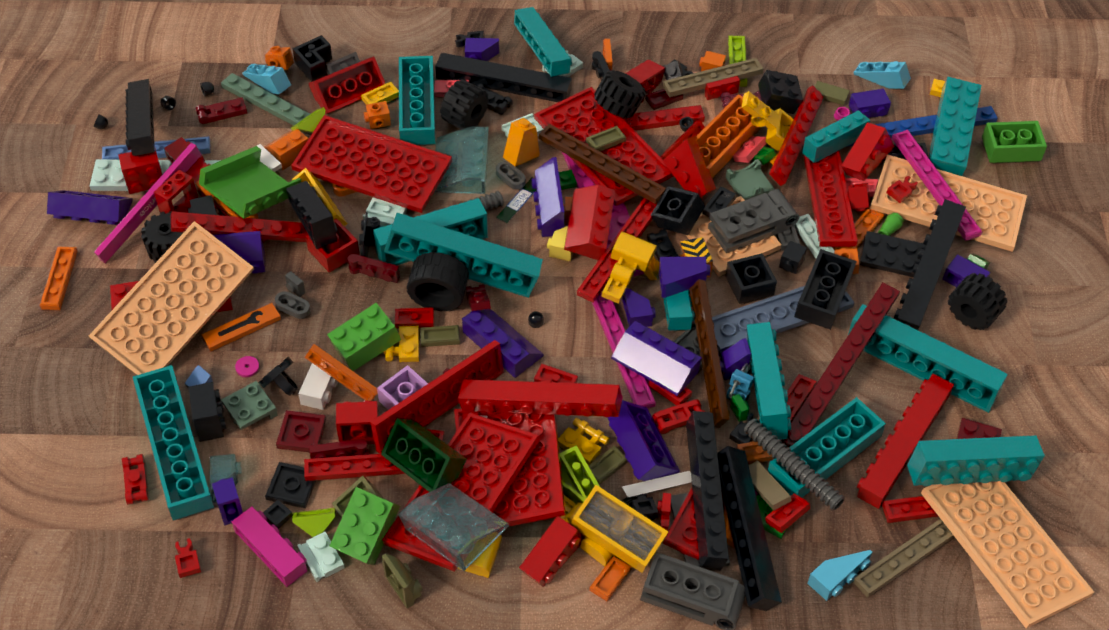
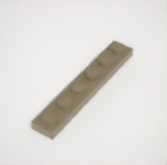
M753 58L663 81V87L668 96L673 97L705 89L706 83L734 76L744 79L763 74L764 69L758 59Z
M939 519L856 576L853 583L868 598L953 539L954 535L944 522Z

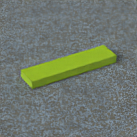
M728 36L729 64L746 60L745 36ZM747 78L740 79L739 87H747Z

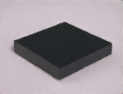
M279 462L265 498L269 501L276 502L279 500L282 504L306 509L316 480L305 481L304 467Z

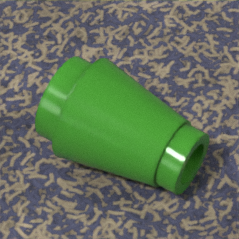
M893 212L889 214L878 233L888 236L892 235L903 226V218L898 213Z

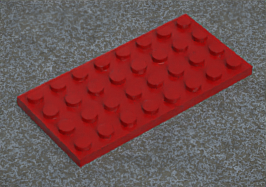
M592 87L534 114V119L543 129L551 124L587 144V137L618 126L625 135L626 141L600 152L658 184L674 177L664 164L663 159L623 118L611 114L597 103L594 98L595 90ZM570 157L595 185L615 190L613 202L615 206L638 195Z
M324 115L291 167L292 170L297 172L307 168L318 179L423 213L452 163V156Z
M550 379V380H545V381H540V382H552V381H551V379ZM474 411L476 415L488 416V419L537 434L540 438L539 443L482 531L566 515L556 415Z
M469 413L448 443L451 448L467 459L459 478L437 495H432L419 485L382 539L384 545L455 572L539 443V435Z

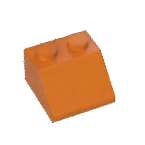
M298 129L282 135L264 148L282 164L281 169L284 170L292 165L306 144L308 137Z

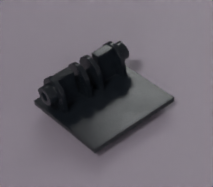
M368 212L365 214V220L361 221V231H363V234L359 235V245H362L361 256L368 257L369 245L375 246L373 230L380 228V220L377 217L368 218Z

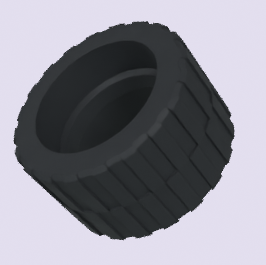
M440 252L424 253L416 257L413 262L406 288L407 293L415 303L424 308H434L437 311L454 310L463 302L469 272L462 262L451 255Z

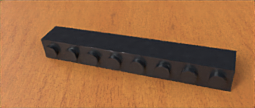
M447 53L440 54L435 66L436 79L469 80L473 85L481 83L487 89L553 102H560L569 98L572 90V78L550 76L549 73Z
M149 79L128 82V89H125L127 149L132 151L133 156L155 152L153 93Z
M946 199L942 206L938 205L934 214L938 217L936 220H932L929 230H932L931 235L927 233L923 244L926 247L925 249L921 248L917 259H920L919 264L915 263L911 272L915 274L914 278H909L905 287L909 289L908 293H903L900 300L902 308H897L893 319L919 330L966 206Z
M693 411L686 423L699 562L701 568L721 571L728 561L729 555L713 413Z
M727 446L717 453L720 483L743 586H745L748 607L768 611L782 603L752 477L745 451Z

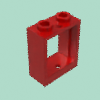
M178 170L154 191L159 212L165 211V214H168L169 211L189 213L188 208L191 207L190 200L198 198L193 177L181 170ZM183 190L184 196L173 205L172 199Z

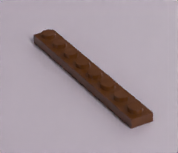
M551 124L539 133L541 141L654 204L660 200L666 190L665 187Z
M699 279L689 290L700 355L702 357L701 361L710 413H713L714 427L720 428L730 420V412L726 401L727 395L724 389L706 281Z

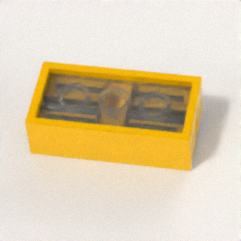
M597 485L594 486L571 522V525L580 533L641 573L644 572L668 534L667 530Z

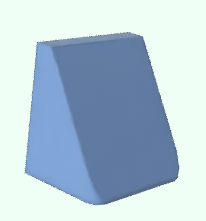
M198 365L186 380L185 385L188 387L213 381L211 375Z

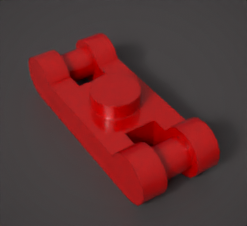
M695 399L658 411L652 415V418L658 424L660 434H666L672 429L686 425L692 414L690 411H705L701 409L700 401Z
M139 454L134 458H122L127 505L134 504V501L142 500V502L149 501L144 455ZM138 465V469L131 470V466Z

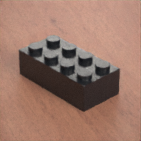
M820 249L798 301L794 317L831 330L857 261Z

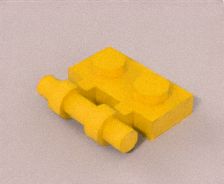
M399 326L401 338L399 347L391 346L383 352L385 360L390 362L393 360V356H399V362H419V326Z
M575 418L572 424L577 427L576 431L568 427L558 438V444L564 450L577 445L586 463L590 465L601 453L602 447L597 444L601 442L606 445L610 438L605 436L603 431L589 426L590 424L587 421ZM587 433L592 436L591 440L584 437L583 434Z

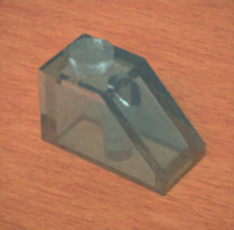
M235 454L210 456V495L213 503H216L217 500L212 483L233 477L235 485L238 483V474H242L241 462H237Z

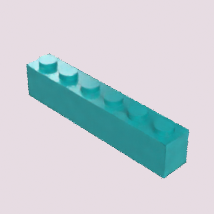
M534 7L515 10L514 25L550 76L570 73V66H572L571 56L566 53L565 48L561 46L558 39L553 35L552 30L547 27L546 22L542 20Z

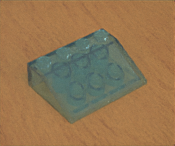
M471 126L437 137L435 151L452 156V163L435 192L485 194L489 127Z
M450 483L412 500L398 514L406 530L463 571L509 526L506 521Z

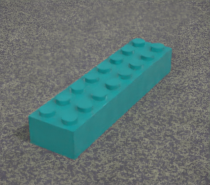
M396 213L384 249L385 253L413 262L419 255L429 252L451 255L467 267L470 280L529 298L539 278L543 259L533 255H528L400 213Z
M862 304L852 319L849 333L867 307L866 305ZM887 315L863 350L923 381L925 379L929 380L932 374L954 384L951 395L988 413L998 398L1008 375L998 368H994Z
M170 365L133 376L172 520L174 521L214 508L173 366Z

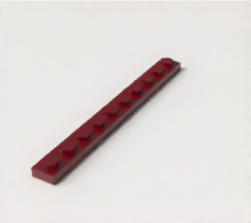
M882 282L792 421L791 430H788V439H782V443L790 447L813 430L900 294L899 290Z

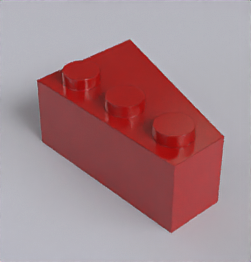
M648 59L625 74L636 79L645 88L646 94H650L662 82L665 67Z
M867 122L841 165L846 175L865 181L890 153L894 145L886 128Z
M697 136L683 141L663 162L684 190L698 193L703 201L716 190L709 168H706L703 160V152H700L697 144Z
M557 516L520 565L519 569L544 587L553 580L556 572L581 546V541L584 538L575 527Z

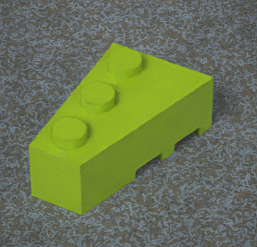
M576 445L559 454L563 493L577 504L578 502L583 503L594 486H599Z

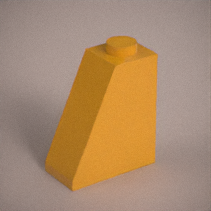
M525 118L511 122L503 158L516 167L540 155L536 126Z

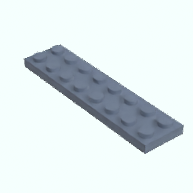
M805 286L712 317L718 352L722 353L741 339H747V324L770 322L771 329H775L776 334L810 323L794 317L798 301ZM847 291L838 313L854 306V301Z

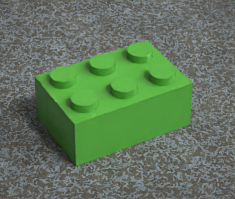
M1038 121L986 123L982 135L990 163L1042 161L1047 148Z
M377 303L327 334L336 351L352 371H355L401 340L396 327Z
M356 487L329 547L366 564L375 565L384 545L382 539L392 526L400 505Z

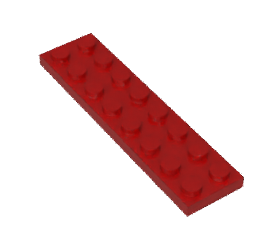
M840 151L816 163H813L803 154L819 246L857 247L858 240L844 171L841 167Z
M496 340L492 341L372 420L370 423L376 451L379 454L382 453L397 418L415 420L424 427L459 404L458 395L463 379L494 380L503 374L500 343Z

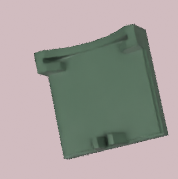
M758 159L743 169H727L726 171L727 181L738 197L742 196L744 200L763 193L768 194L774 190V187L761 171V162Z
M257 381L221 399L234 424L237 423L241 430L266 416H269L270 419L278 416L276 407Z

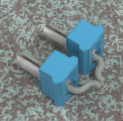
M748 363L741 370L736 369L732 374L729 383L731 386H729L727 391V399L732 400V396L740 394L743 400L747 401L749 399V389L753 384L754 377L747 374L751 368Z

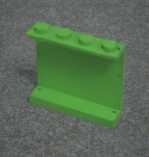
M255 146L200 169L199 184L245 219L288 199L286 188L301 183V179L298 178L288 183L260 162L261 149Z

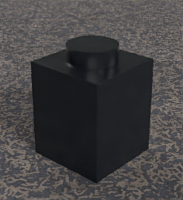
M790 241L781 255L779 268L796 274L805 260L807 247Z

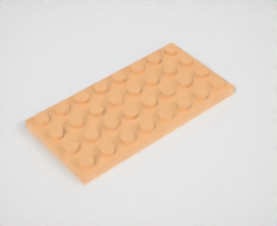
M887 155L870 209L888 215L893 212L898 213L905 220L930 227L932 220H936L938 217L934 215L939 205L907 160ZM937 169L982 230L981 236L971 240L1013 252L1027 195ZM910 176L909 183L917 181L918 184L912 194L903 202L899 203L886 193L887 189L898 180L904 182L905 177ZM957 230L955 235L961 236V234Z
M194 221L92 331L89 338L136 375L167 367L252 273L254 267Z
M1005 482L936 484L923 488L921 492L923 497L1025 628L1035 625L1093 595L1094 591Z

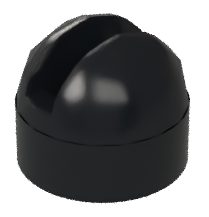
M211 82L200 83L204 96L214 92V85Z
M166 95L161 98L160 103L164 109L168 111L174 109L176 100L173 97Z
M98 114L93 127L105 129L108 125V120L106 117Z
M684 117L680 120V128L684 132L694 124L693 119L690 117Z
M538 311L530 313L528 323L531 327L539 328L543 325L544 318L542 313Z

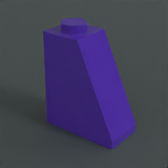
M660 257L661 298L689 290L699 279L706 281V277L710 276V264L706 263V257Z

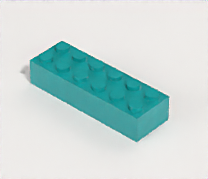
M433 56L399 57L400 140L415 145L436 144Z
M947 77L941 92L928 156L936 169L959 176L963 175L967 167L982 85Z
M479 198L414 217L475 238H488L487 212ZM392 224L373 230L376 254L379 261L393 265L410 262V260L384 252Z
M770 322L747 324V342L751 352L750 365L752 376L754 377L753 383L760 423L768 431H771L772 435L777 436V439H788V430H791L790 405H787V390L782 387L785 386L784 374L779 372L782 371L781 359L777 357L779 356L778 344L774 342L776 341V331L771 329Z
M856 397L789 448L791 452H795L796 456H799L801 460L806 462L805 465L808 464L810 469H814L815 474L819 473L820 478L823 477L826 480L881 438L886 423ZM777 459L770 461L768 472L790 496L795 493L803 498L810 492V488L807 489L805 487L806 484L802 485L801 480H797L796 476H792L791 471L788 472L786 467H782L781 463L776 461Z
M1037 435L926 440L918 442L907 467L914 486L988 483L996 481L1008 482L1015 480L1027 481L1032 478L1045 455Z

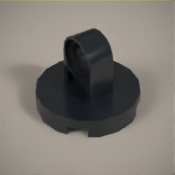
M288 356L258 383L265 388L272 381H275L287 395L291 396L298 387L285 370L294 362Z

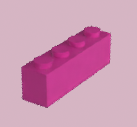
M251 506L231 521L235 533L286 587L307 572L305 564L307 560L301 552L297 553L293 549L294 547L289 539H283L280 536L278 528L274 524L270 525L267 522V518L262 511L257 512Z

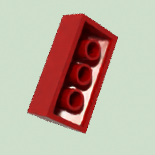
M373 56L308 84L315 100L321 108H325V113L328 114L361 100L362 94L386 83Z
M601 185L574 190L564 250L599 261L607 248L615 190Z

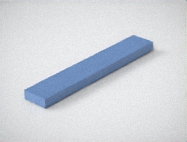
M209 136L184 139L186 142L189 141L195 144L201 154L211 153ZM176 140L156 141L155 148L158 158H167L164 148ZM126 145L102 147V159L119 160L118 154L132 151L128 150Z

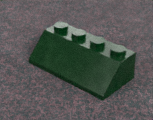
M402 418L396 419L381 453L383 457L432 495H437L459 478L467 460L415 420Z

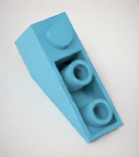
M898 61L862 62L853 72L856 76L888 89H904L911 79L906 62Z
M251 64L242 73L245 77L273 94H280L291 86L282 67Z
M867 550L825 560L810 574L807 584L826 601L832 596L836 597L841 593L846 583L851 584L860 570L865 571L870 566V558L873 552Z

